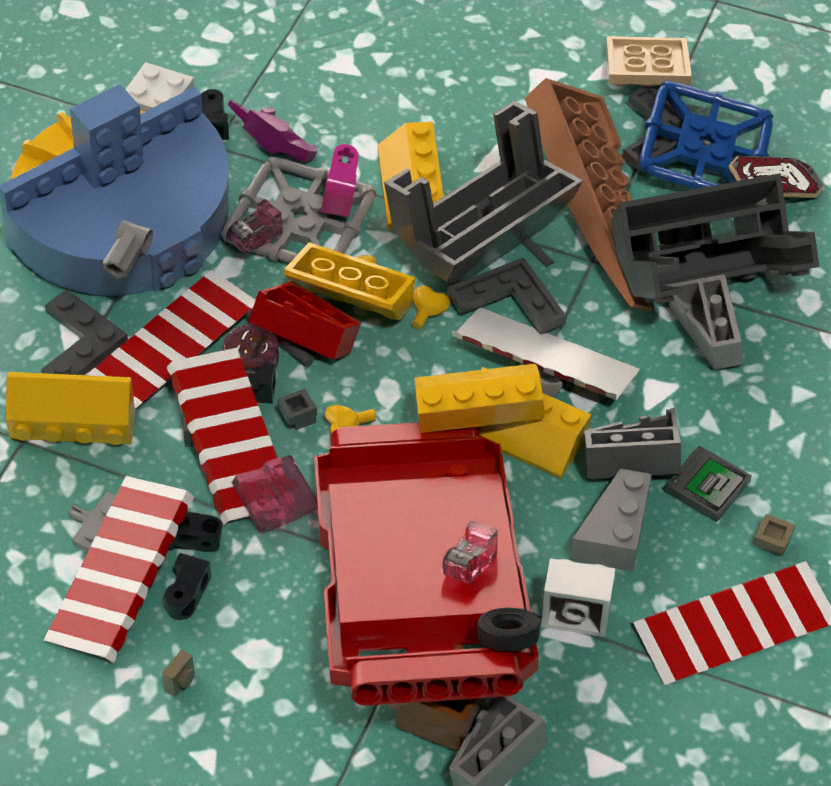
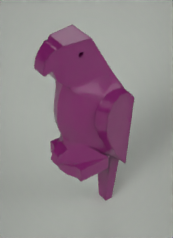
M229 100L228 106L244 122L243 128L268 153L278 155L280 152L286 153L303 162H308L315 158L318 148L315 145L306 143L285 121L276 118V110L272 107L261 109V111H248L235 101Z

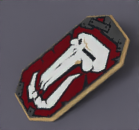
M736 156L729 165V169L736 181L781 173L784 197L817 198L824 188L813 167L796 158Z

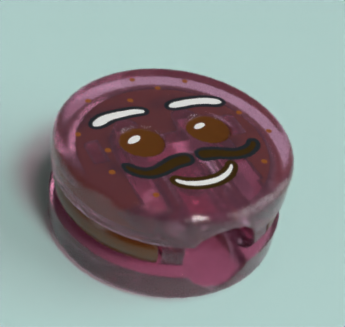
M248 324L233 329L224 340L223 351L237 348L244 368H262L263 363L275 364L276 370L279 364V346L274 333L256 325Z

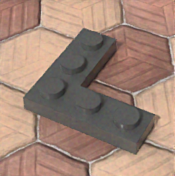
M643 86L629 94L628 103L648 119L651 116L658 90L655 87ZM666 99L661 121L663 124L681 129L683 121ZM657 135L651 157L655 158L675 150L678 141ZM645 137L624 148L622 156L640 173L642 172L639 168L640 153Z
M524 257L447 287V295L460 314L512 294L540 334L566 324V314Z
M66 289L45 305L46 313L78 336L80 340L43 367L41 373L86 375L128 340L127 333Z

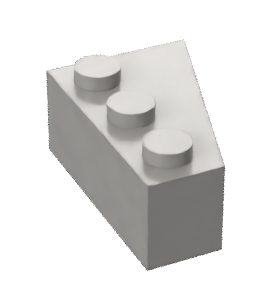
M725 274L668 284L667 286L683 288L684 294L674 295V300L669 302V307L712 368L719 369L742 365V341Z
M620 468L573 537L572 561L634 571L649 495L651 474Z
M511 696L491 697L485 709L479 712L474 729L470 735L467 734L449 767L452 786H505L548 745L545 720Z

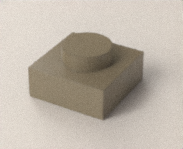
M765 514L753 544L784 555L794 533L795 524Z
M181 649L162 672L164 691L174 697L182 688H187L194 679L195 671L191 654Z

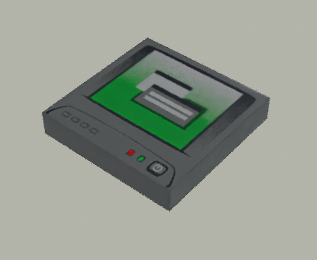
M699 445L681 466V474H674L665 485V492L718 522L750 483L752 475Z

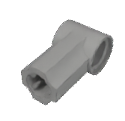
M123 220L117 229L115 243L103 261V269L112 277L118 279L127 277L140 253L145 254L148 251L153 239V230Z

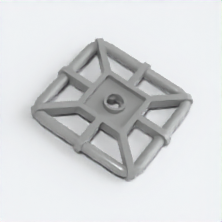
M273 156L267 158V162L260 167L247 190H243L239 195V202L225 223L221 237L227 244L268 256L271 261L278 262L281 260L290 263L298 255L286 250L291 240L306 245L312 243L321 246L318 240L323 231L326 230L342 235L334 251L345 254L352 239L356 238L361 231L360 225L373 204L376 191L372 185L356 181L352 206H359L353 217L346 223L331 219L332 214L321 213L323 197L318 195L327 181L328 169L322 167L316 169L289 160L276 159ZM281 170L314 179V182L308 192L289 187ZM270 173L281 191L275 202L256 196ZM249 207L268 213L265 219L260 221L266 228L258 233L250 234L244 241L240 240L229 230L234 223L241 221ZM295 214H304V215H306V216H302V215H301L299 218H295ZM264 233L280 237L277 244L273 246L248 238Z

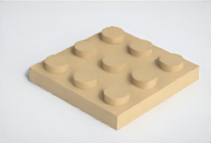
M607 36L606 50L609 84L617 86L637 84L654 87L670 80L691 86L692 74L687 38Z

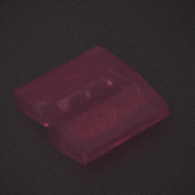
M291 455L267 461L261 469L236 475L231 482L260 534L294 522L318 509L317 499Z

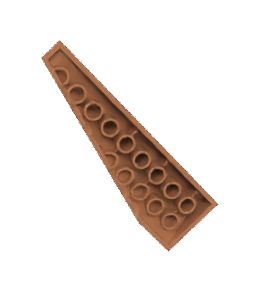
M545 78L524 99L527 107L538 113L541 142L548 161L583 180L575 197L568 203V206L592 251L629 306L651 312L654 310L653 301L645 302L644 297L633 296L616 254L611 220L619 203L631 201L632 196L626 191L625 187L629 184L627 175L623 174L621 169L625 162L622 157L623 155L618 154V148L621 146L620 138L603 96Z

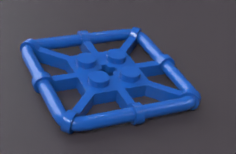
M670 80L662 82L655 97L651 116L646 120L645 129L647 131L640 153L639 168L643 174L647 173L653 177L691 189L719 185L702 180L704 169L722 174L728 183L735 182L736 179L729 169L732 157H769L767 150L773 129V114L770 110L725 97L723 93L718 91L711 93ZM678 94L712 104L709 118L691 113ZM666 99L683 121L681 129L662 123L661 118ZM719 106L754 117L737 125L716 120ZM761 127L756 150L753 151L735 145L737 136ZM657 135L678 141L675 150L655 158L651 157ZM702 140H708L711 143L709 146H705ZM680 161L696 166L694 177L662 167Z

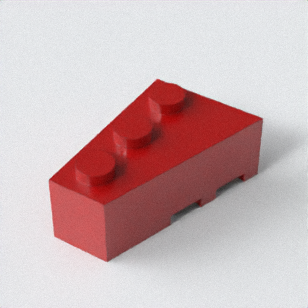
M294 281L258 291L248 320L253 325L318 352L329 359H337L351 353L361 326L359 321Z

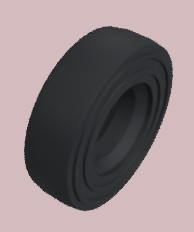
M513 607L497 608L480 616L477 624V635L480 643L487 648L506 652L520 651L538 642L540 623L538 617L528 610Z

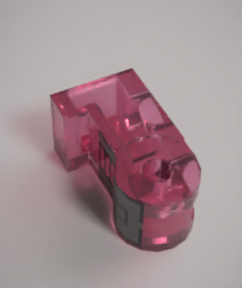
M266 199L256 204L257 210L243 220L235 221L227 230V240L243 254H248L283 233L282 213Z
M471 520L465 527L464 537L455 547H451L446 552L441 567L442 573L466 584L472 582L497 557L498 530Z

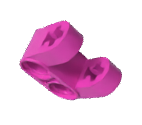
M341 144L334 149L331 167L328 171L321 213L349 218L356 186V171L359 153L352 145ZM343 156L348 157V163L342 162Z

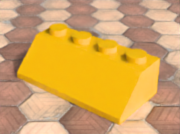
M433 121L405 123L378 144L387 228L393 229L384 182L404 169H408L411 173L412 183L421 177L428 180L433 203L444 197Z
M308 243L284 269V275L290 282L294 281L310 292H316L331 297L333 300L343 301L360 309L382 314L390 319L401 320L412 307L416 277L319 245Z
M537 364L414 378L421 433L544 419L543 393Z
M543 393L544 419L479 426L481 436L500 444L503 454L562 479L585 444L584 430L590 429L591 414Z
M25 372L7 373L6 424L10 439L22 441L47 440L50 442L109 443L112 445L132 444L136 410L131 377Z

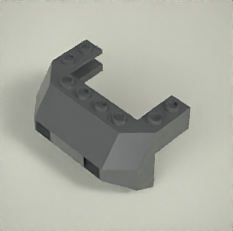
M512 101L493 113L500 161L440 200L433 203L428 180L421 177L412 183L411 173L408 169H404L384 182L393 230L423 268L446 282L459 283L470 278L545 228L575 197L583 182L582 179L544 160L538 113L516 101Z
M781 173L621 202L611 220L619 263L633 296L644 297L645 302H670L674 300V295L684 294L682 287L667 286L668 284L725 274L727 283L731 282V277L740 275V279L758 277L757 272L765 270L778 271L779 275L791 274L792 276H802L809 274V269L820 267L815 232L789 231ZM728 218L734 219L735 231L712 235L710 222ZM655 232H658L659 245L656 244Z

